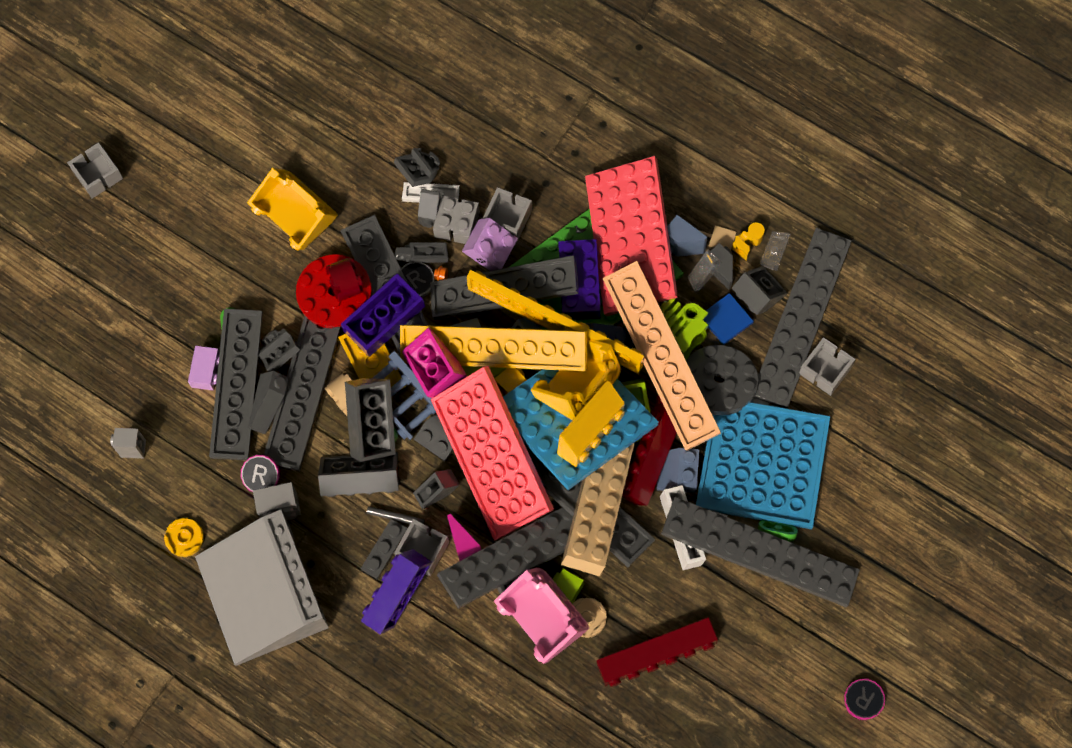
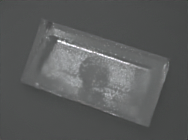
M772 231L760 262L761 266L778 271L791 234Z
M709 250L705 252L688 276L696 292L705 286L722 263Z

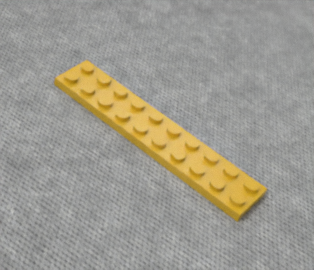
M469 271L467 275L468 290L549 330L587 331V338L611 344L621 366L637 374L640 373L644 355L635 348L629 349L621 341L616 339L613 341L607 338V335L603 332H595L589 329L590 327L587 324L573 321L567 314L562 313L561 315L555 312L552 307L537 303V300L530 296L520 295L518 290L514 288L508 289L500 281L495 279L492 281L486 278V275L480 271Z
M400 325V358L406 364L408 362L402 351L427 328H431L457 358L461 366L571 371L587 370V331Z

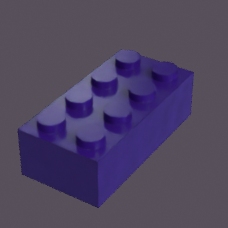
M597 240L558 241L559 258L576 257L579 294L561 297L562 313L569 315L572 320L600 319Z
M396 274L342 322L341 326L343 331L357 346L370 357L400 330V325L407 324L425 307L423 299Z
M414 549L404 551L394 557L391 563L393 565L391 570L387 571L382 578L383 584L372 595V598H374L372 603L368 604L362 612L364 616L361 622L379 634L395 627L432 564V561Z

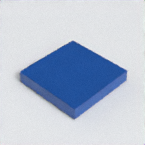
M730 293L707 309L708 315L704 318L708 328L723 345L753 324V320Z

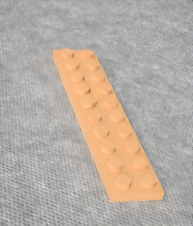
M638 261L604 277L603 280L636 349L644 355L643 363L685 450L687 451L722 434Z

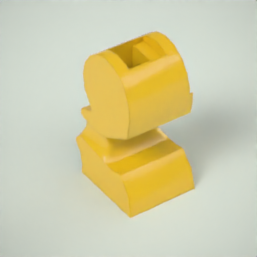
M757 222L750 224L748 232L743 231L740 235L735 236L732 250L747 261L750 246L747 244L758 246L762 242L764 226Z

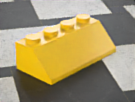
M607 380L559 436L557 454L575 467L580 462L584 463L587 460L592 448L596 449L599 446L603 435H608L615 421L619 422L625 414L623 411L625 403L611 382Z

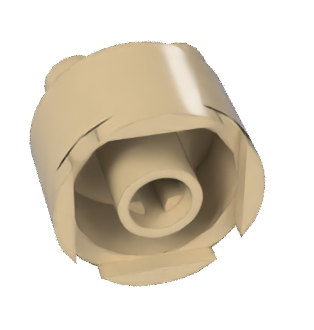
M344 371L324 389L347 416L345 382L352 379Z

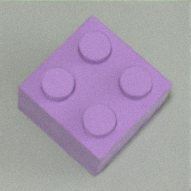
M491 218L479 219L462 252L489 271L499 270L503 268L518 238Z

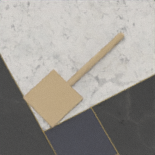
M718 226L714 227L712 234L700 231L711 238L710 247L714 248L720 243L723 247L726 246L731 250L736 235L735 231Z

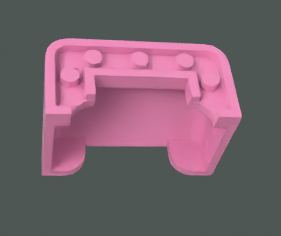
M541 568L526 570L494 600L497 610L502 615H513L536 644L534 656L543 664L553 659L589 629L585 619L552 578Z

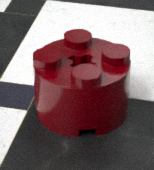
M346 258L325 266L327 275L330 274L329 282L338 302L363 292L362 280L360 275L355 273L354 269L356 267L352 258Z

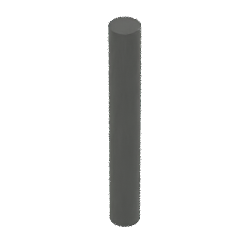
M370 506L367 508V514L408 524L414 519L425 524V519Z

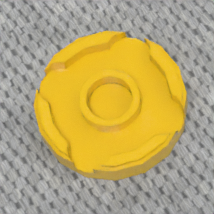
M177 519L167 527L164 536L165 545L176 556H191L198 552L203 545V529L192 519Z

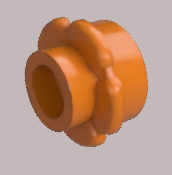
M440 266L438 269H435L434 280L448 279V268Z

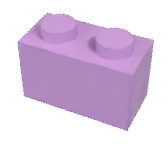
M195 346L188 378L191 388L214 391V387L217 384L220 354L217 348Z

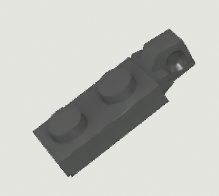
M409 243L405 247H396L395 258L396 260H406V262L447 263V244Z

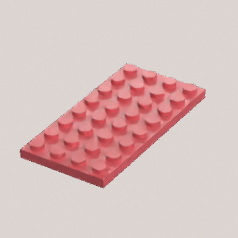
M653 156L585 176L593 238L597 240L598 275L604 315L610 316L619 313L603 278L638 261L658 303L678 298L657 158Z
M489 366L482 367L431 399L494 541L554 510Z

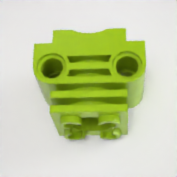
M670 299L669 301H664L660 308L687 360L692 350L701 345L707 338L706 329L708 324L704 322V318L708 315V312L695 303H688L681 309V303L677 302L675 305V299Z

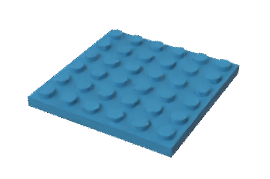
M542 369L507 393L503 398L523 442L567 490L574 487L658 426V421L616 379L613 387L625 403L623 410L625 414L619 422L615 421L608 435H603L599 446L596 449L592 448L587 460L584 463L580 462L575 467L557 454L559 436L572 420L536 399L531 391V388L538 380H545L549 384L559 371Z
M751 402L744 406L741 411L734 414L713 415L722 434L707 440L696 505L718 513L812 529L830 416Z

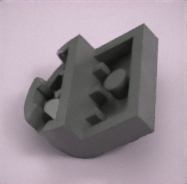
M413 148L411 154L395 157L394 164L409 184L415 187L431 183L436 178L440 161L432 152L427 154L422 152L421 148Z
M285 329L279 332L273 330L262 339L261 343L263 346L259 350L258 357L263 361L268 372L276 371L290 358H293L300 351L296 340Z
M438 415L426 420L414 440L442 460L447 461L453 452V448Z

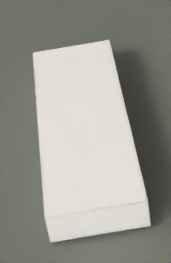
M404 182L403 202H419L421 189L440 192L441 198L443 195L459 199V185L428 183L412 187L409 182Z

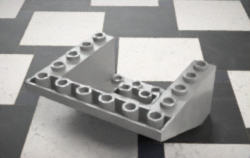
M282 510L261 517L195 556L235 666L329 628L323 611L316 601L293 541L295 538Z

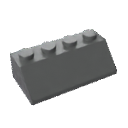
M361 378L346 381L345 393L350 456L362 462L396 454L390 379Z
M395 452L396 454L362 462L350 455L321 457L318 472L320 495L334 497L345 494L352 496L360 493L373 494L375 492L392 493L399 491L398 452Z

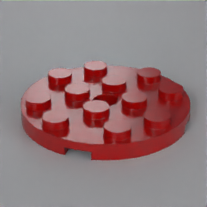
M336 254L326 255L314 260L302 271L296 285V299L302 313L312 323L324 328L333 329V327H340L342 322L372 296L370 278L364 267L353 259L356 267L354 270L356 275H360L363 292L338 302L335 295L329 294V289L331 288L329 282L330 274L327 275L325 266L346 258L349 259L350 257Z

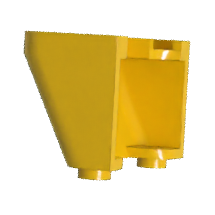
M272 168L247 202L255 214L259 216L261 214L267 215L290 236V246L297 251L308 247L338 216L329 205L301 180L284 169Z
M587 338L586 371L559 370L549 384L545 380H538L531 388V391L536 399L573 420L607 380L613 385L620 374V364L611 344Z

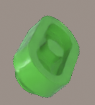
M761 520L758 524V530L788 542L794 541L797 537L798 530L793 525Z

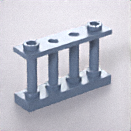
M394 351L388 356L390 359L389 364L372 379H384L393 370L399 369L403 375L391 387V397L406 384L409 385L411 383L415 388L414 394L392 412L393 422L399 428L397 430L398 434L404 440L408 438L410 441L413 438L410 432L429 415H434L436 411L431 402L432 398L427 397L415 374ZM424 398L428 403L426 405L427 408L404 427L397 418L418 399Z

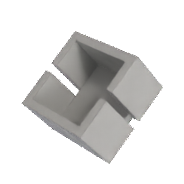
M99 142L85 151L90 163L87 164L82 154L67 162L91 198L105 191L106 185L111 187L123 179L119 170Z
M497 187L483 219L491 218L519 239L532 212V200L516 195L514 205L513 193Z
M442 195L433 226L434 237L451 241V231H453L454 242L466 244L477 224L480 213L479 203L462 200L460 203L458 198Z
M823 337L803 363L799 373L813 384L816 381L817 387L831 396L853 367L855 359L843 350H840L837 358H835L838 347Z
M292 482L253 491L256 511L260 518L278 510H282L287 520L295 519L298 515H301L298 495Z
M413 519L394 555L396 556L404 551L414 549L432 561L426 572L427 575L431 576L449 544L448 536L434 529L430 531L428 526Z

